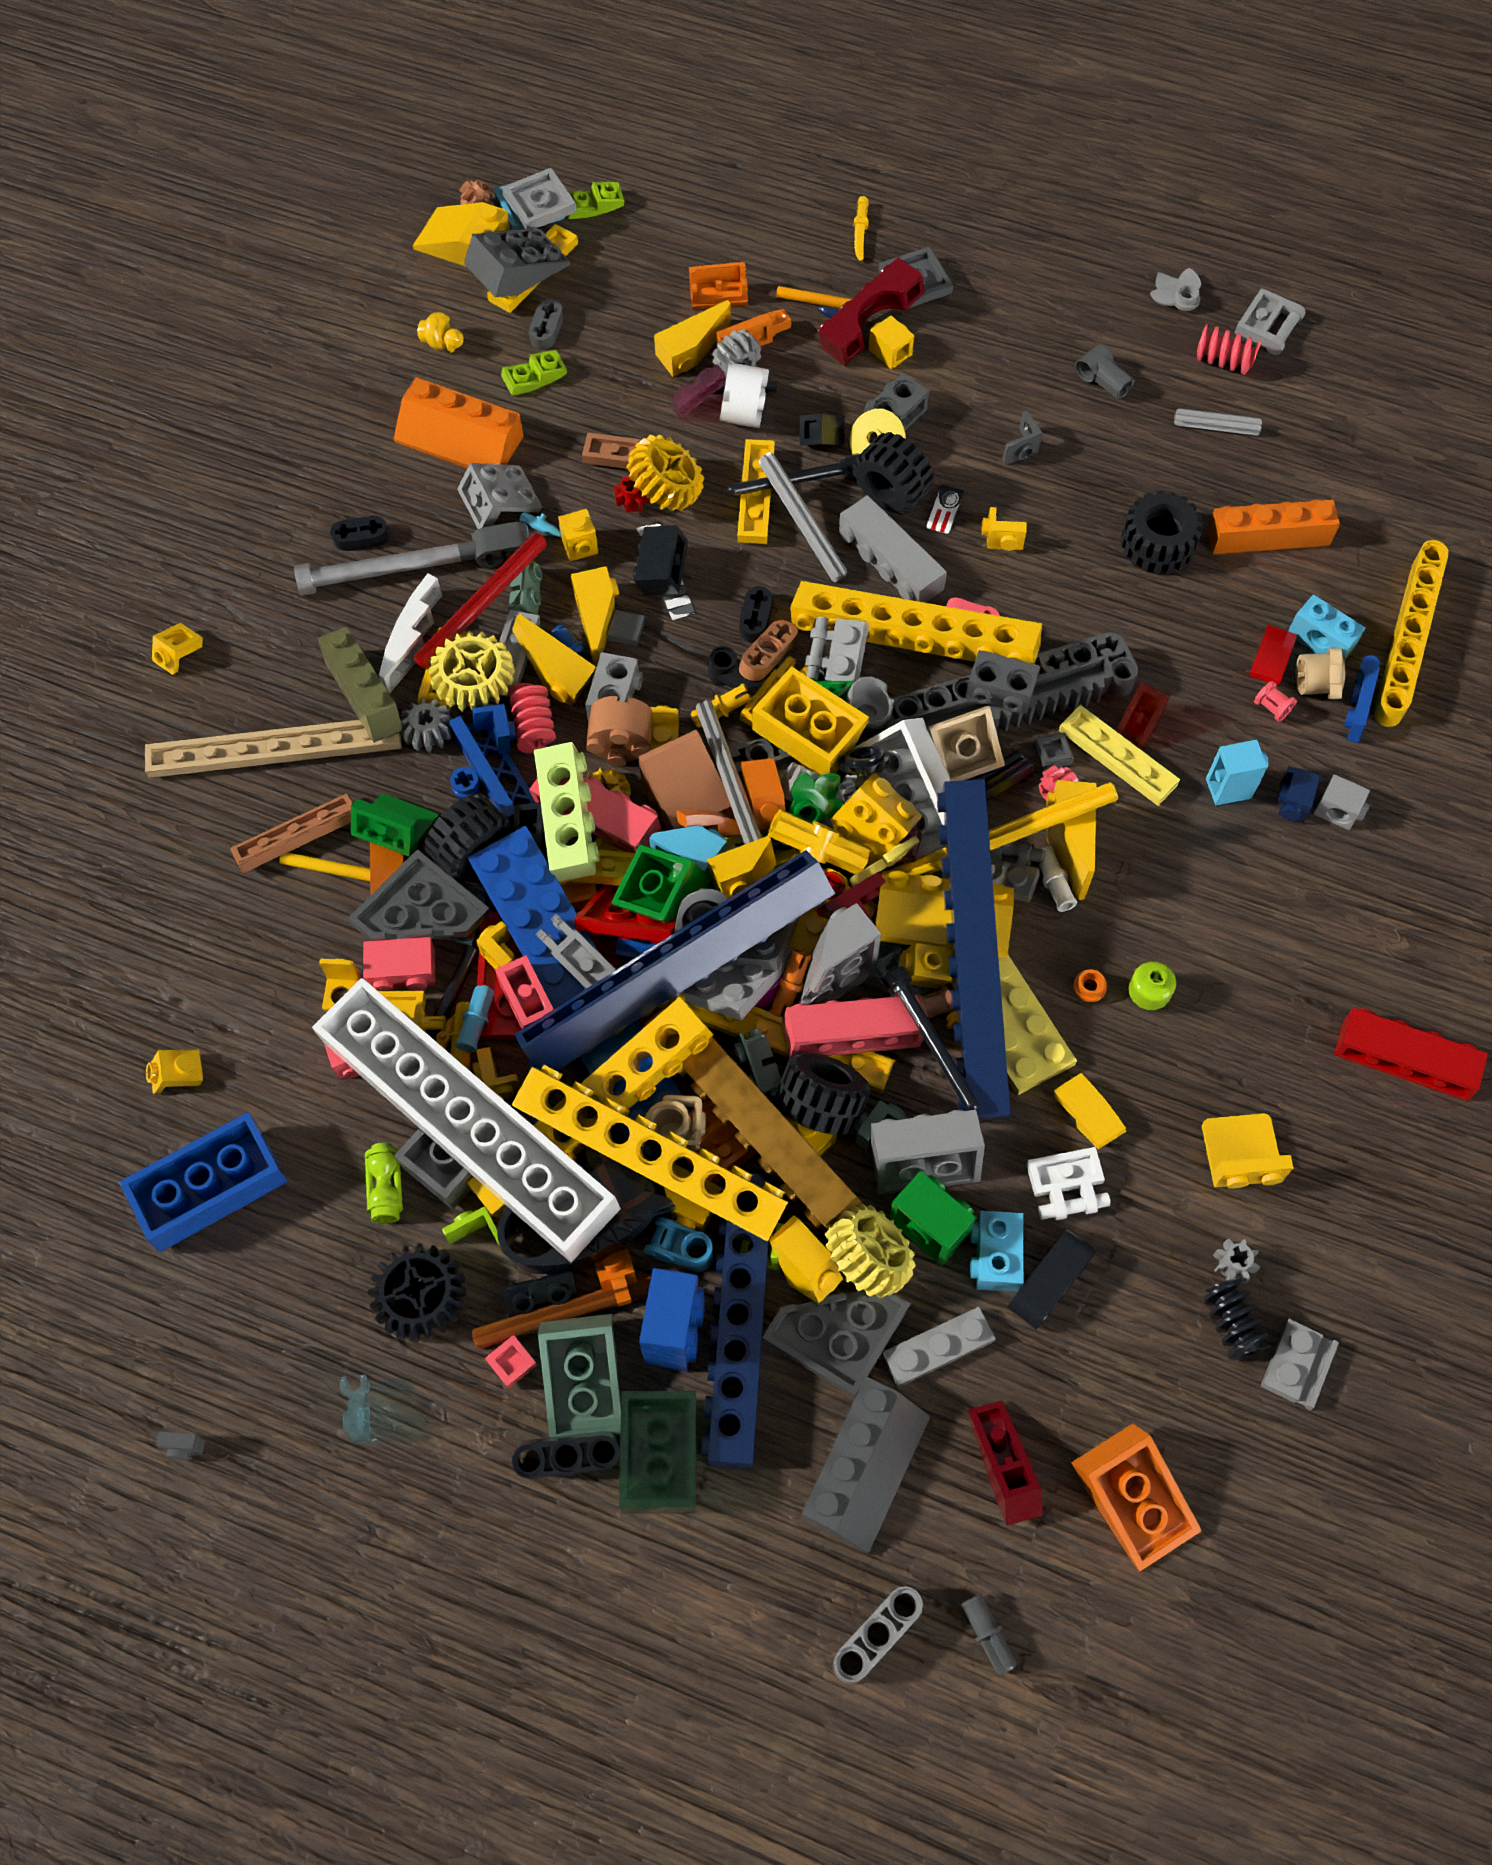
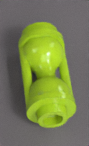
M390 1143L374 1144L371 1146V1149L365 1152L367 1213L371 1215V1221L377 1224L396 1222L400 1219L399 1213L403 1211L401 1168L399 1162L394 1157L399 1150ZM393 1175H394V1187H393L392 1184H391V1177H392ZM373 1176L375 1177V1179H376V1181H377L376 1186H375L374 1189H373Z

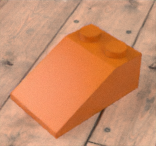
M1132 1423L1071 1462L1090 1498L1138 1571H1142L1202 1531L1152 1437Z

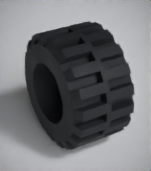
M892 432L879 434L853 463V473L862 492L866 496L868 495L882 510H887L894 515L908 513L933 486V470L926 456L909 439H905L897 433L895 435Z
M1157 491L1156 495L1150 492L1145 494L1144 498L1139 497L1135 500L1134 505H1131L1121 535V547L1125 548L1123 553L1126 558L1131 557V563L1134 566L1139 564L1142 566L1141 570L1143 571L1153 570V574H1160L1161 571H1165L1166 574L1173 573L1174 568L1179 571L1184 568L1185 564H1189L1196 551L1203 530L1202 516L1200 512H1196L1197 507L1194 503L1189 504L1187 502L1188 498L1184 496L1181 498L1177 497L1174 492L1164 494V491ZM1152 530H1163L1168 532L1172 536L1159 535L1153 532Z
M469 795L454 803L437 819L426 838L425 851L457 882L468 881L477 877V874L467 857L513 832V824L484 795Z
M798 1053L791 1056L775 1094V1102L784 1114L804 1127L822 1133L844 1135L855 1130L869 1097L871 1087L858 1071L837 1059L820 1054Z

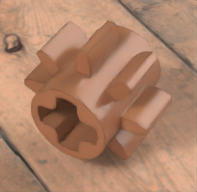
M481 179L472 180L471 182L466 180L459 189L462 193L461 205L480 202L490 205L494 204L491 201L492 189Z

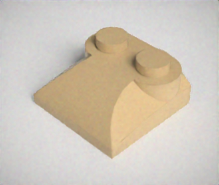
M989 706L928 727L930 736L950 781H963L1005 766Z

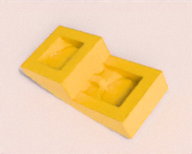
M1082 1073L1054 1090L1055 1099L1076 1120L1077 1129L1098 1150L1126 1132V1127L1117 1114Z

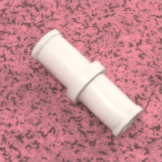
M1043 847L1041 849L1046 851L1045 859L1043 862H1037L1043 874V885L1050 890L1057 910L1059 912L1068 911L1077 904V900L1074 898L1067 882L1069 876L1066 870L1061 869L1053 847Z

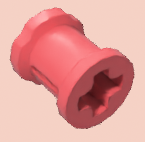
M1270 681L1257 694L1254 703L1258 706L1262 704L1275 715L1274 719L1280 722L1292 711L1297 700L1294 697H1287L1276 688L1277 684Z

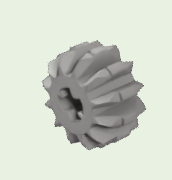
M744 329L739 332L734 330L731 335H725L722 342L717 343L718 348L712 353L714 356L712 362L715 364V368L726 377L728 363L757 367L756 362L762 357L760 354L762 348L749 332H746Z
M422 698L419 705L410 702V710L402 711V721H400L404 741L407 745L413 744L417 752L424 746L430 753L434 745L443 749V740H451L452 736L449 724L452 717H450L449 709L446 705L440 706L436 699L430 704L424 698Z

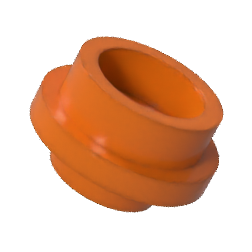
M1084 970L1075 977L1073 989L1081 1000L1096 1002L1104 997L1107 991V981L1097 970ZM1090 983L1094 985L1095 990H1087L1084 985Z

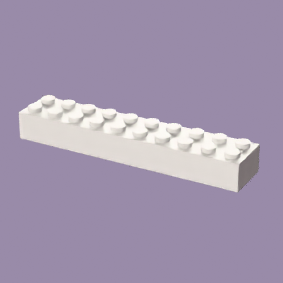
M363 978L312 1027L324 1044L569 1262H572L620 1210V1206L613 1194Z

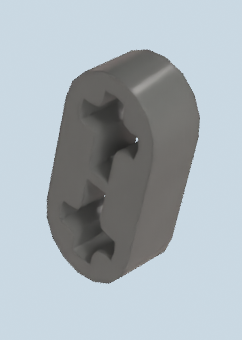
M544 300L536 309L529 327V337L531 345L538 350L551 348L557 339L563 323L562 306L558 301Z

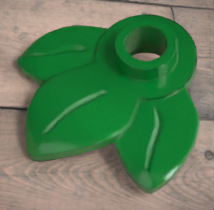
M804 772L794 781L791 789L794 801L790 805L789 813L811 823L828 817L831 819L845 804V802L835 798L840 785V775L837 773H824L813 780L808 773ZM807 806L810 807L807 813H800V810L802 808Z

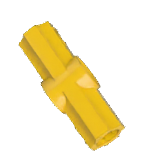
M781 809L774 816L768 833L769 837L799 849L800 853L807 850L820 863L826 864L828 862L853 874L864 870L871 851L864 845L840 836L839 832L816 821L808 822Z

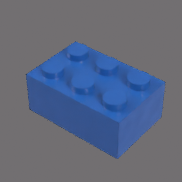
M653 1268L639 1340L645 1366L688 1372L690 1362L696 1363L700 1343L698 1341L699 1333H697V1327L703 1326L706 1305H704L705 1297H703L704 1288L699 1287L697 1275Z

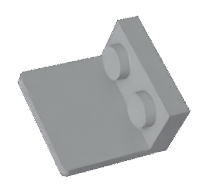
M470 463L457 488L478 529L493 526L501 511L540 512L542 509L538 497L519 465Z

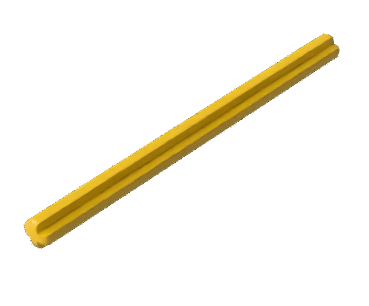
M1111 782L990 829V850L1117 801L1118 794L1115 786ZM946 847L886 871H902L906 874L919 876L932 874L942 870L941 858L947 857Z

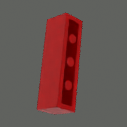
M1352 1008L1343 1020L1334 1055L1468 1101L1480 1089L1488 1053L1477 1050L1475 1046L1468 1043H1456L1444 1039L1441 1034L1436 1032H1424L1412 1028L1404 1021L1389 1020L1377 1016L1375 1012L1369 1009Z

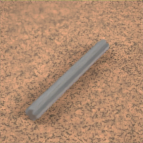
M709 700L699 702L696 705L697 713L744 844L758 840L762 837L714 706Z

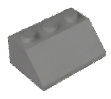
M954 1110L947 1114L932 1116L922 1114L910 1119H885L879 1123L871 1124V1148L877 1196L901 1193L920 1171L926 1176H935L945 1187L981 1181L985 1144L976 1110Z

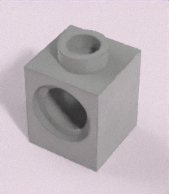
M1334 774L1317 805L1314 815L1350 830L1355 820L1362 822L1370 807V804L1365 802L1370 790Z

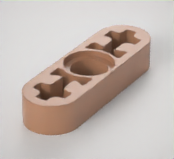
M785 620L774 621L743 654L739 665L740 674L751 681L763 680L794 646L798 634L796 626ZM762 648L772 649L775 653L767 652Z

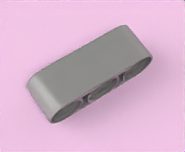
M906 1586L894 1590L841 1647L833 1662L834 1673L840 1681L854 1684L862 1680L918 1619L922 1612L923 1602L916 1590ZM899 1596L910 1598L914 1603L913 1615L902 1617L897 1614L894 1609V1600ZM878 1624L887 1630L888 1641L884 1646H874L870 1643L867 1636L870 1626ZM852 1653L859 1657L862 1664L859 1674L849 1676L842 1671L840 1661L845 1654Z

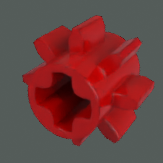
M623 476L620 485H614L616 506L622 505L626 513L641 512L644 503H650V499L642 496L640 489L634 488L635 481L630 480L629 476Z

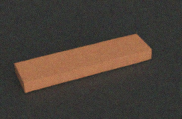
M346 793L231 847L230 850L242 874L351 823V805L354 802L349 794Z

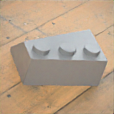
M857 903L848 909L842 907L831 915L811 954L812 959L802 981L804 987L802 992H798L794 1005L800 1003L807 1005L824 1004L828 1001L837 1000L875 975L881 933Z

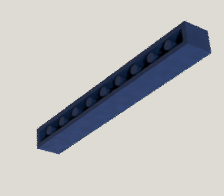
M985 779L944 782L942 792L937 793L938 813L944 812V825H939L940 845H946L947 857L941 858L942 877H948L949 890H944L945 911L951 910V923H946L947 944L953 943L954 956L948 957L949 976L956 978V990H951L952 1010H958L959 1020L958 1024H953L954 1044H960L961 1057L956 1058V1066L979 1103V1108L976 1111L978 1120L1007 1119L1011 1114ZM958 1096L959 1110L967 1111Z
M805 850L514 1035L535 1068L541 1070L543 1065H546L560 1072L564 1069L565 1065L580 1056L589 1054L595 1046L609 1037L619 1035L625 1027L638 1019L647 1017L652 1013L653 1009L664 1002L677 998L686 988L696 982L705 980L719 967L735 961L741 953L752 946L765 942L774 932L782 927L793 924L799 916L810 909L823 905L835 892L819 862Z

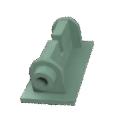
M534 561L510 583V588L517 591L510 592L508 611L515 610L538 615V608L541 604L539 594L540 581L543 575L540 566Z
M760 1028L747 1032L749 1039L746 1040L743 1033L739 1034L736 1037L738 1043L733 1044L739 1063L745 1062L749 1073L748 1077L763 1093L768 1091L770 1097L775 1096L781 1081L776 1062L763 1067L761 1061L773 1056L766 1033L762 1034Z

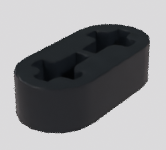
M367 516L336 522L330 529V535L337 549L350 551L383 545L389 538V531L383 518ZM377 528V533L371 534L372 529ZM343 533H347V538H342Z
M756 586L749 589L745 595L739 626L740 635L747 642L754 643L768 628L772 611V594L767 588ZM757 599H763L760 608L755 609ZM752 620H757L755 630H749Z

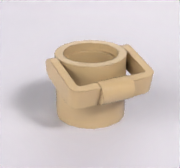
M1328 648V653L1299 655L1296 662L1295 679L1298 692L1301 695L1328 694V699H1342V689L1345 683V663L1342 656V648Z
M666 1095L663 1097V1101L652 1106L646 1113L645 1118L657 1124L655 1131L667 1137L671 1131L688 1140L689 1142L686 1147L692 1151H697L700 1148L701 1136L705 1135L706 1114L702 1112V1100L699 1097ZM685 1107H695V1112L692 1113V1120ZM651 1139L654 1150L660 1156L662 1153L661 1145L656 1140Z

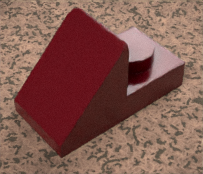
M878 871L825 903L816 912L819 917L830 920L831 915L842 907L848 909L857 903L873 923L863 905L879 896L880 894L877 889L886 882Z

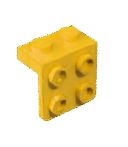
M873 773L830 820L833 829L839 832L840 836L853 840L871 850L865 866L867 868L892 850L911 831L922 815L911 802L902 798L886 779Z
M1268 1114L1209 1118L1202 1123V1132L1214 1187L1227 1186L1230 1189H1236L1256 1183L1275 1185L1283 1182L1293 1170L1291 1155L1279 1156L1272 1120Z

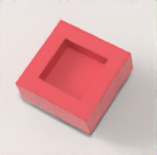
M514 1335L485 1358L508 1389L537 1366L534 1359Z

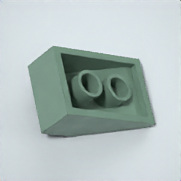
M606 1314L540 1322L538 1341L549 1437L599 1431L624 1434L613 1315Z

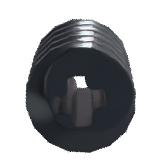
M1243 1277L1233 1278L1209 1288L1206 1292L1210 1293L1203 1299L1206 1306H1216L1210 1311V1317L1212 1319H1222L1216 1325V1331L1218 1333H1228L1221 1340L1222 1345L1228 1347L1235 1346L1227 1354L1230 1360H1241L1271 1347L1262 1346L1261 1344L1269 1336L1268 1332H1256L1255 1330L1263 1322L1262 1318L1249 1317V1314L1257 1308L1256 1305L1243 1304V1300L1250 1295V1292L1237 1290V1287L1244 1282Z

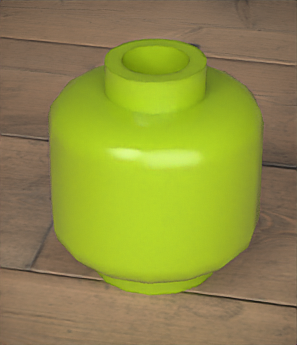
M1156 961L1143 963L1135 970L1131 978L1129 995L1138 1007L1145 1010L1163 1008L1170 1001L1175 991L1176 977L1173 971L1163 963Z

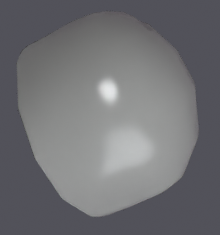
M872 676L860 677L851 685L845 700L869 716L866 729L884 725L891 717L894 699L888 696L887 684Z

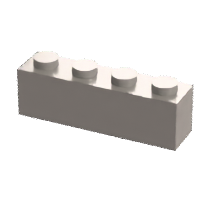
M868 495L840 513L839 534L846 543H851L859 551L862 559L865 562H870L885 581L893 584L903 599L926 603L945 589L947 571Z

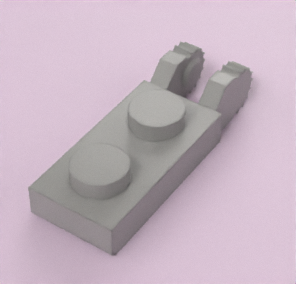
M557 914L551 920L553 925L567 936L565 940L557 945L546 931L540 929L536 933V936L552 951L551 954L586 989L616 970L576 929L573 931Z

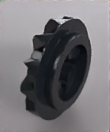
M878 747L856 748L848 751L839 759L840 771L850 776L859 775L860 777L867 774L872 775V773L876 772L881 773L884 769L891 766V754Z

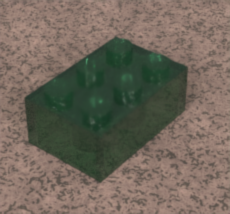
M621 1391L619 1508L622 1514L697 1513L696 1391Z

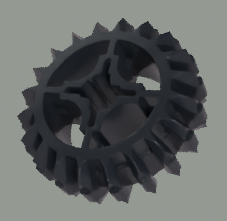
M418 1243L415 1247V1253H411L409 1247L403 1245V1256L398 1258L394 1252H390L389 1257L392 1263L389 1266L385 1262H379L378 1267L383 1272V1275L375 1274L371 1277L373 1283L378 1286L368 1290L370 1297L375 1298L369 1306L373 1312H378L375 1317L378 1324L386 1323L384 1330L388 1334L397 1330V1337L400 1340H404L410 1332L413 1342H418L421 1332L424 1331L427 1339L430 1340L434 1338L433 1328L437 1327L441 1333H445L447 1329L443 1322L446 1319L452 1323L457 1321V1317L452 1310L464 1309L463 1302L456 1298L467 1295L466 1288L459 1286L466 1279L463 1273H456L460 1266L457 1261L449 1262L451 1256L447 1251L438 1255L437 1247L432 1245L425 1253L424 1246ZM417 1267L433 1268L444 1277L435 1279L434 1276L429 1278L421 1277ZM405 1273L404 1283L400 1287L393 1289L391 1294L394 1283ZM414 1279L422 1288L420 1291L421 1296L419 1297L421 1305L413 1296L416 1288ZM445 1290L444 1297L439 1306L433 1312H430V1304L433 1299L442 1295V1291ZM399 1305L401 1308L414 1307L419 1318L399 1316L393 1312L392 1308Z

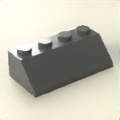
M866 1376L802 1511L800 1520L869 1554L931 1416L901 1393Z

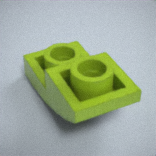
M592 182L591 191H568L576 203L577 212L568 215V218H588L623 207L625 201L619 182Z
M557 350L530 354L529 363L502 367L501 376L510 394L515 396L551 384L566 375L567 368Z

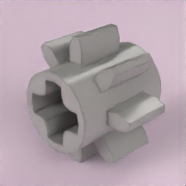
M1227 1239L1223 1243L1225 1251L1217 1249L1213 1254L1216 1259L1220 1260L1219 1265L1214 1271L1222 1272L1227 1277L1226 1281L1243 1277L1244 1282L1242 1283L1245 1284L1250 1279L1248 1272L1256 1273L1260 1269L1258 1264L1253 1263L1254 1257L1259 1252L1258 1250H1251L1246 1245V1239H1243L1238 1244H1233L1230 1239ZM1231 1257H1232L1234 1260L1240 1259L1241 1262H1242V1265H1241L1239 1262L1232 1263Z

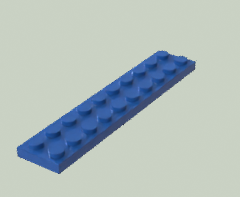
M524 826L467 857L500 917L507 925L506 927L522 956H527L553 1009L584 991L586 988L551 954L552 951L536 936V933L542 929L559 945L567 936L553 925L551 918L557 914L574 931V918L577 916V913L555 875L550 872L549 865L528 828ZM578 931L597 950L589 934L584 931ZM638 1020L625 1027L619 1035L609 1037L595 1046L589 1054L580 1056L590 1075L643 1029ZM647 1057L641 1061L639 1066L640 1072H646L652 1067V1057ZM663 1078L655 1085L656 1090L649 1098L644 1101L638 1100L631 1106L628 1117L636 1120L638 1114L645 1117L649 1109L658 1102L663 1101V1097L666 1095L682 1096L672 1078ZM620 1080L615 1084L613 1088L614 1095H620L624 1092L626 1080ZM618 1123L628 1140L630 1136L629 1128L623 1123Z

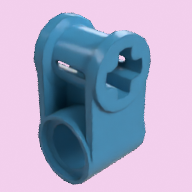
M664 1217L656 1218L655 1225L657 1228L650 1244L645 1245L644 1253L659 1261L672 1263L694 1272L706 1271L711 1267L715 1256L711 1240L706 1234L682 1226ZM699 1245L707 1249L706 1253L700 1258H692L688 1255L690 1249L694 1246Z

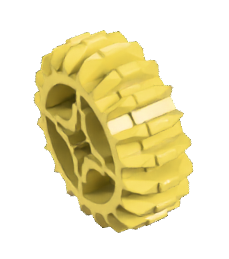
M470 630L467 637L462 638L457 633L455 641L452 642L445 639V648L437 647V656L431 657L430 663L432 667L429 668L432 688L437 692L441 701L446 700L450 708L458 705V709L462 712L467 706H470L473 711V708L480 705H488L491 701L499 704V695L507 696L508 687L513 686V675L515 673L512 655L506 650L503 642L498 643L494 635L486 639V635L482 631L475 637ZM456 664H458V666H457L455 669L452 670L453 673L449 676V673H450L451 669H452ZM496 666L493 674L487 679L486 677L491 673V669Z
M861 1203L858 1207L854 1206L850 1211L845 1210L825 1234L828 1240L826 1248L832 1252L830 1259L839 1266L837 1271L843 1272L847 1277V1282L852 1281L858 1291L864 1289L870 1297L876 1295L879 1298H883L886 1295L890 1296L893 1293H897L914 1275L912 1270L916 1265L912 1258L915 1254L908 1248L910 1241L903 1237L901 1234L903 1230L898 1229L894 1225L893 1219L889 1220L885 1217L883 1211L877 1212L872 1205L866 1207Z

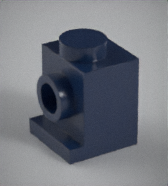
M1288 766L1280 782V790L1276 800L1281 803L1278 815L1289 821L1304 822L1312 808L1320 775Z

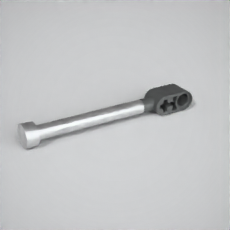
M522 522L488 526L477 529L472 534L473 541L313 569L310 563L294 565L295 578L299 593L302 596L316 593V587L473 559H476L477 564L483 568L502 566L530 535L528 526Z

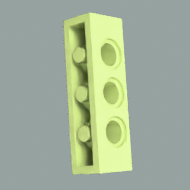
M572 742L534 750L550 872L555 875L558 882L597 874L595 862H599L600 857L597 844L592 842L591 832L595 831V821L592 812H588L587 802L591 801V792L588 783L584 782L583 772L587 771L584 753H579ZM570 777L566 784L559 785L562 779ZM574 807L570 814L562 815L567 808ZM579 837L575 844L566 846L569 839Z

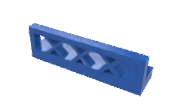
M461 716L450 720L449 724L453 738L471 768L478 774L479 781L493 805L513 824L514 806L517 801L535 803L530 793V788L508 753L499 754L502 757L499 768L489 765L486 760L487 754L498 755L493 729L485 730L488 734L485 745L476 743L472 734L478 732L474 730L473 723L466 726ZM502 777L516 780L517 784L514 792L505 791L500 783Z

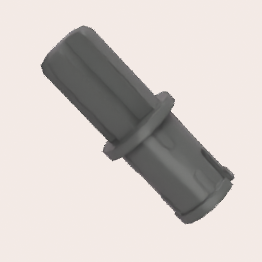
M981 1593L960 1606L964 1609L977 1635V1638L974 1639L975 1642L981 1643L996 1674L1003 1675L1013 1670L1017 1666V1662L1000 1631L1003 1629L1002 1625H997Z

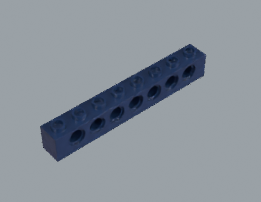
M752 1174L753 1176L750 1179L751 1182L762 1188L765 1182L773 1185V1176L771 1177L767 1174ZM723 1183L722 1192L725 1190L726 1183ZM746 1190L738 1195L737 1204L739 1207L749 1206L755 1209L758 1205V1198L755 1193ZM720 1217L719 1239H725L724 1252H717L716 1273L723 1275L722 1287H715L713 1309H720L719 1323L712 1322L710 1345H717L716 1359H709L707 1381L714 1382L713 1396H706L704 1418L711 1419L710 1433H703L701 1456H708L709 1467L753 1470L769 1240L767 1242ZM741 1240H746L753 1246L751 1251L744 1254L738 1253L733 1247L735 1243ZM737 1275H744L751 1282L746 1288L737 1289L732 1286L731 1280ZM741 1310L747 1314L748 1319L741 1325H735L728 1320V1316L732 1311ZM731 1346H739L744 1349L746 1354L739 1361H731L725 1356V1352ZM729 1382H736L741 1385L743 1392L737 1398H728L722 1393L723 1387ZM726 1419H734L739 1423L740 1430L733 1436H726L720 1432V1424Z

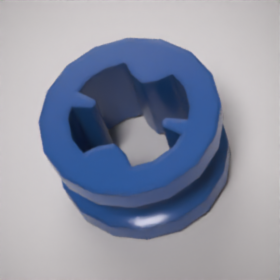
M460 767L451 774L450 784L453 793L457 797L464 799L469 795L474 796L479 792L480 781L474 769ZM462 779H467L470 785L468 787H464L460 781Z

